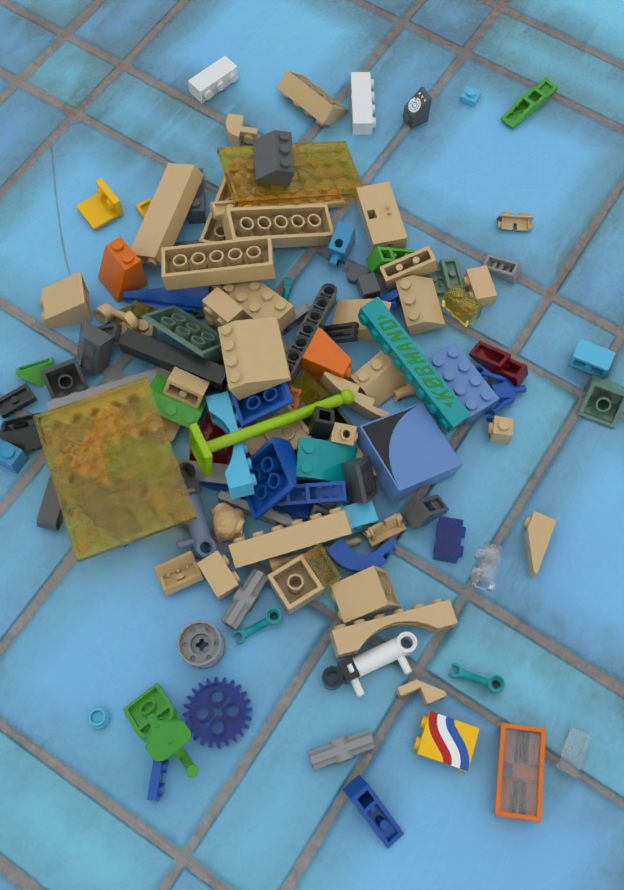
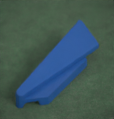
M209 286L175 290H166L165 287L123 291V298L138 314H147L172 305H176L185 312H193V308L203 309L202 300L210 293Z

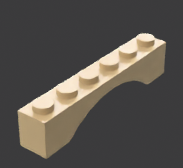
M440 598L432 601L430 605L424 606L421 603L412 606L411 610L398 609L393 611L392 615L385 616V614H379L374 616L373 620L366 621L365 619L354 621V625L346 626L345 624H340L333 627L334 630L331 631L329 636L336 659L356 654L370 637L390 627L415 626L433 633L454 628L458 622L450 599L443 601Z

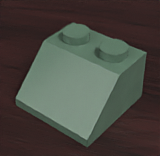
M593 375L578 415L614 428L624 408V386Z

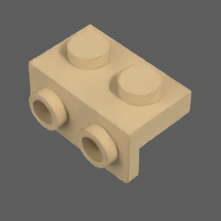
M192 551L154 567L166 596L204 579Z

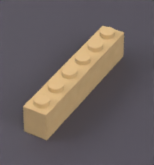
M341 507L329 510L330 514L322 516L321 513L309 516L310 520L305 522L301 518L291 521V526L285 528L281 524L271 527L272 532L264 533V530L252 533V538L245 539V536L233 539L234 543L228 546L235 568L352 534L353 529L347 509L341 510Z

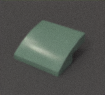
M441 258L439 263H437V271L423 276L433 279L437 296L465 289L458 258Z

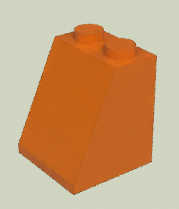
M121 236L105 245L98 278L119 303L124 300L123 291L140 290L148 284L141 260Z
M318 327L302 356V375L320 382L322 375L326 371L349 381L353 371L351 367L352 359L322 328Z

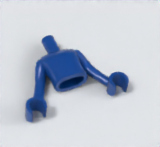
M477 365L475 368L482 377L501 382L490 384L492 390L499 397V402H501L496 407L488 408L485 411V415H492L486 421L492 422L498 411L514 403L516 394L526 392V386H514L506 377L487 372L483 366Z

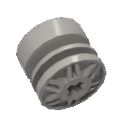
M198 620L190 622L183 627L178 635L177 648L184 661L196 668L207 669L214 667L221 661L225 654L226 643L224 636L214 625L208 621ZM203 641L208 645V647H204V651L199 648Z

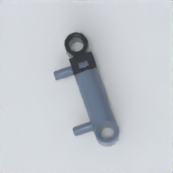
M183 462L177 466L172 474L174 482L178 484L175 487L176 490L163 493V499L166 501L178 498L183 506L191 538L176 541V547L181 549L193 545L194 556L202 560L216 551V544L212 540L200 497L202 492L198 479L192 480L195 477L196 470L191 463ZM180 470H185L188 473V478H183L180 475ZM201 544H205L208 547V553L201 551Z

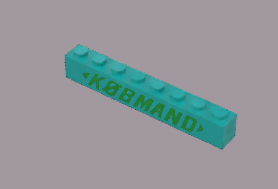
M376 297L360 308L358 313L360 323L368 328L371 337L378 341L384 354L389 355L394 367L400 370L404 375L405 381L413 386L418 398L423 399L428 411L437 417L440 426L449 433L464 423L471 414L382 300Z

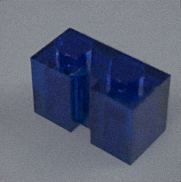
M439 516L432 560L457 563L459 557L462 558L464 546H461V538L464 539L466 527H463V520Z

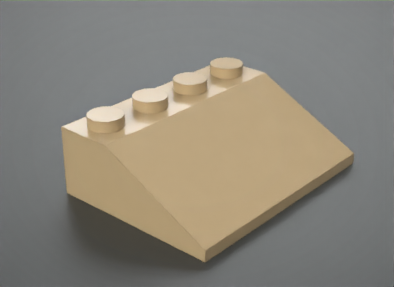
M277 316L235 320L218 327L228 388L238 400L291 380Z

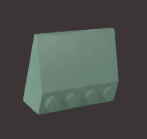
M176 305L142 316L144 320L203 358L214 363L224 361L219 333Z

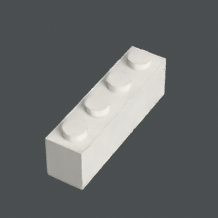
M351 72L352 135H372V129L376 128V117H373L375 115V104H372L374 102V92H371V89L374 88V79H371L370 72Z

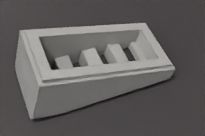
M490 254L487 255L482 266L487 265L490 274L515 284L521 273V263Z

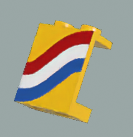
M429 711L427 716L423 715L419 726L423 730L421 736L416 737L413 749H416L415 755L447 764L463 773L468 772L480 728Z

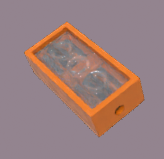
M501 723L494 816L536 823L541 822L546 728Z

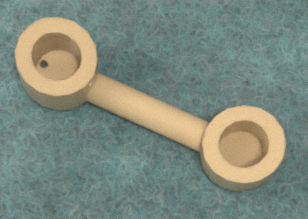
M108 303L101 304L93 311L96 319L103 324H107L115 317L123 319L129 329L135 330L139 326V321L133 312H123L114 309Z

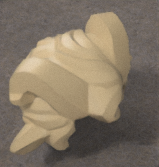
M221 502L214 508H210V512L213 514L212 537L214 541L218 543L224 541L231 542L235 538L245 536L243 532L245 524L243 510L233 508L226 502Z

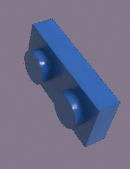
M153 759L147 800L159 801L160 797H163L165 783H162L163 773L166 774L168 770V760L155 761Z

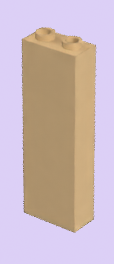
M167 164L131 247L132 251L141 260L142 265L161 266V248L174 246L204 176L196 165Z

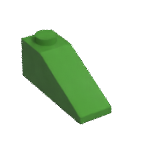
M376 246L366 258L371 273L381 274L380 266L418 250Z

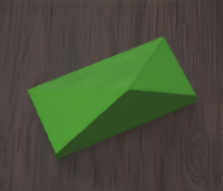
M53 357L16 368V375L37 386L43 387L45 382L40 370L53 366Z

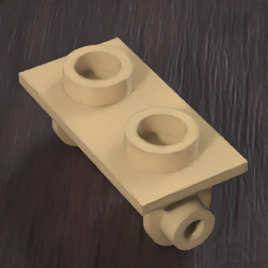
M502 212L496 219L500 220L497 222V228H500V230H513V224H516V231L528 232L533 228V223L530 222L534 219V216H529V213L512 215V212Z
M393 513L392 516L384 519V522L367 527L363 535L371 546L374 547L407 528L402 522L401 514Z

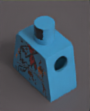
M338 221L328 246L329 266L337 268L339 262L346 263L355 244L354 226Z

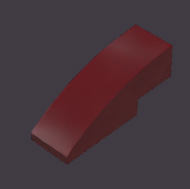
M479 341L469 353V356L491 373L506 377L514 386H520L528 375L527 365L511 359V354Z

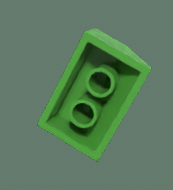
M156 374L140 407L189 429L191 424L198 423L207 403L206 395H204L198 409L163 394L162 392L168 378Z

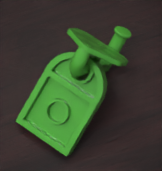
M157 682L126 706L123 711L141 740L147 742L146 751L155 761H164L172 754H175L186 769L187 776L190 778L196 777L199 773V768L193 763L188 753L182 747L189 741L191 731L183 720L178 719L177 710Z

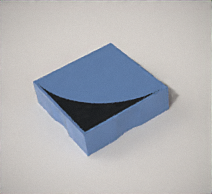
M423 402L360 425L357 429L358 438L356 443L364 456H370L371 465L391 501L409 495L423 486L435 484L455 475L463 465Z

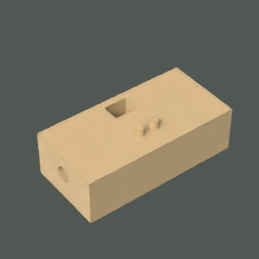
M390 182L357 187L355 202L370 251L372 252L376 246L406 249L408 237Z

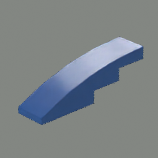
M345 481L296 484V488L274 506L347 501Z

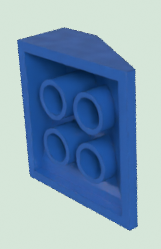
M287 382L238 400L230 391L242 428L294 403Z
M272 437L250 457L253 469L249 471L250 474H255L257 485L254 486L255 494L245 497L254 520H258L296 488V454L290 440Z

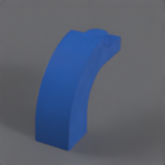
M340 537L324 550V553L340 568L351 572H360L373 565L377 567L385 565L387 561L383 555L388 557L395 551L394 546L398 543L392 537L374 552L361 554L352 550L345 540Z

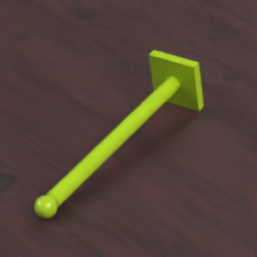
M346 389L340 395H334L207 442L197 423H194L189 427V446L203 475L207 477L212 475V452L311 417L315 406L332 409L342 404L349 405L354 401V393Z

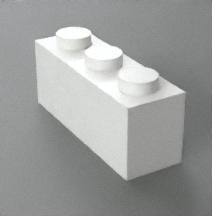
M223 56L188 80L189 92L201 103H204L239 79L238 66L226 56Z

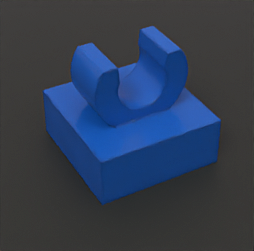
M394 288L381 295L380 299L392 302L391 309L398 307L395 298L399 296V293Z

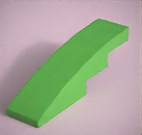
M545 77L537 87L534 86L526 95L523 94L501 117V120L514 129L539 109L558 90V86Z

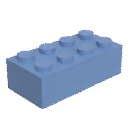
M455 342L427 358L471 414L463 423L465 427L484 416L488 408L497 406L499 397Z

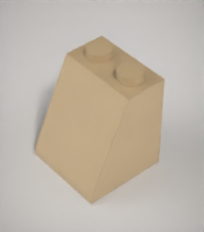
M81 272L42 289L40 304L44 308V312H41L43 323L46 322L49 329L81 324L82 320L92 322L89 291Z
M374 565L330 585L332 599L339 608L338 616L344 624L352 625L354 621L360 619L367 620L376 615L401 608L387 570Z

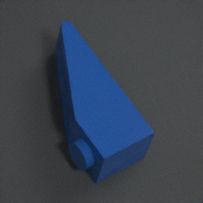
M360 775L342 789L387 849L404 834L373 789Z

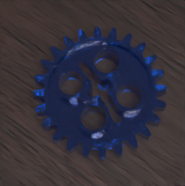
M216 676L214 683H211L207 678V685L205 686L199 682V690L192 688V692L195 695L193 697L187 696L190 704L183 705L188 709V712L182 714L184 717L189 718L184 723L187 726L191 725V728H189L191 733L195 732L193 739L196 741L201 737L200 745L203 746L208 741L209 748H212L214 743H216L218 749H221L223 742L229 747V740L231 739L237 743V735L244 737L241 731L242 728L249 729L245 722L252 721V718L247 713L252 712L253 709L246 707V705L251 703V700H244L247 692L240 693L242 686L234 687V680L227 684L226 677L222 679V682H219ZM215 692H221L223 698L219 702H213L212 695ZM231 697V701L228 702L221 709L222 716L219 717L218 715H216L213 718V716L215 715L213 710L215 708L219 710L223 706L227 698ZM231 706H236L239 709L238 714L234 717H230L227 714V710ZM202 708L208 709V715L205 719L197 717L198 711ZM213 718L209 726L205 728L204 725ZM218 722L223 723L224 730L219 734H215L213 726Z

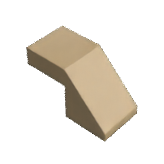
M414 680L396 689L398 698L418 691L425 706L442 700L447 696L445 691L419 680Z

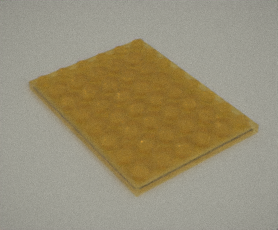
M147 377L33 416L78 562L197 519Z

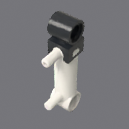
M402 632L399 636L361 654L348 657L338 662V667H327L322 675V683L326 689L333 691L340 688L344 680L346 685L351 683L357 697H361L365 692L359 679L372 671L398 660L405 675L412 672L405 656H409L414 652L417 647V638L411 632ZM404 639L410 641L411 648H403L401 641ZM333 673L338 676L339 680L336 683H330L326 677Z

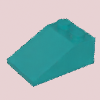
M299 437L296 451V480L317 483L345 481L342 463L355 459L356 447L321 439Z

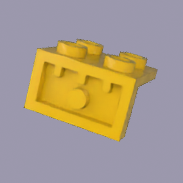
M102 178L96 181L97 194L76 205L79 212L94 230L124 214L120 200Z

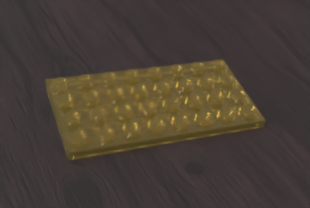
M345 141L292 143L294 174L289 187L255 183L253 145L218 147L217 149L235 207L355 198L356 188L362 187L363 184Z

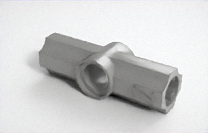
M253 569L244 585L240 586L234 594L232 604L221 620L229 628L237 630L247 613L251 612L259 598L258 595L268 581L267 576L263 572Z
M368 729L349 737L344 736L329 742L328 745L309 751L308 755L315 771L333 763L339 764L350 760L355 755L374 749L375 745Z

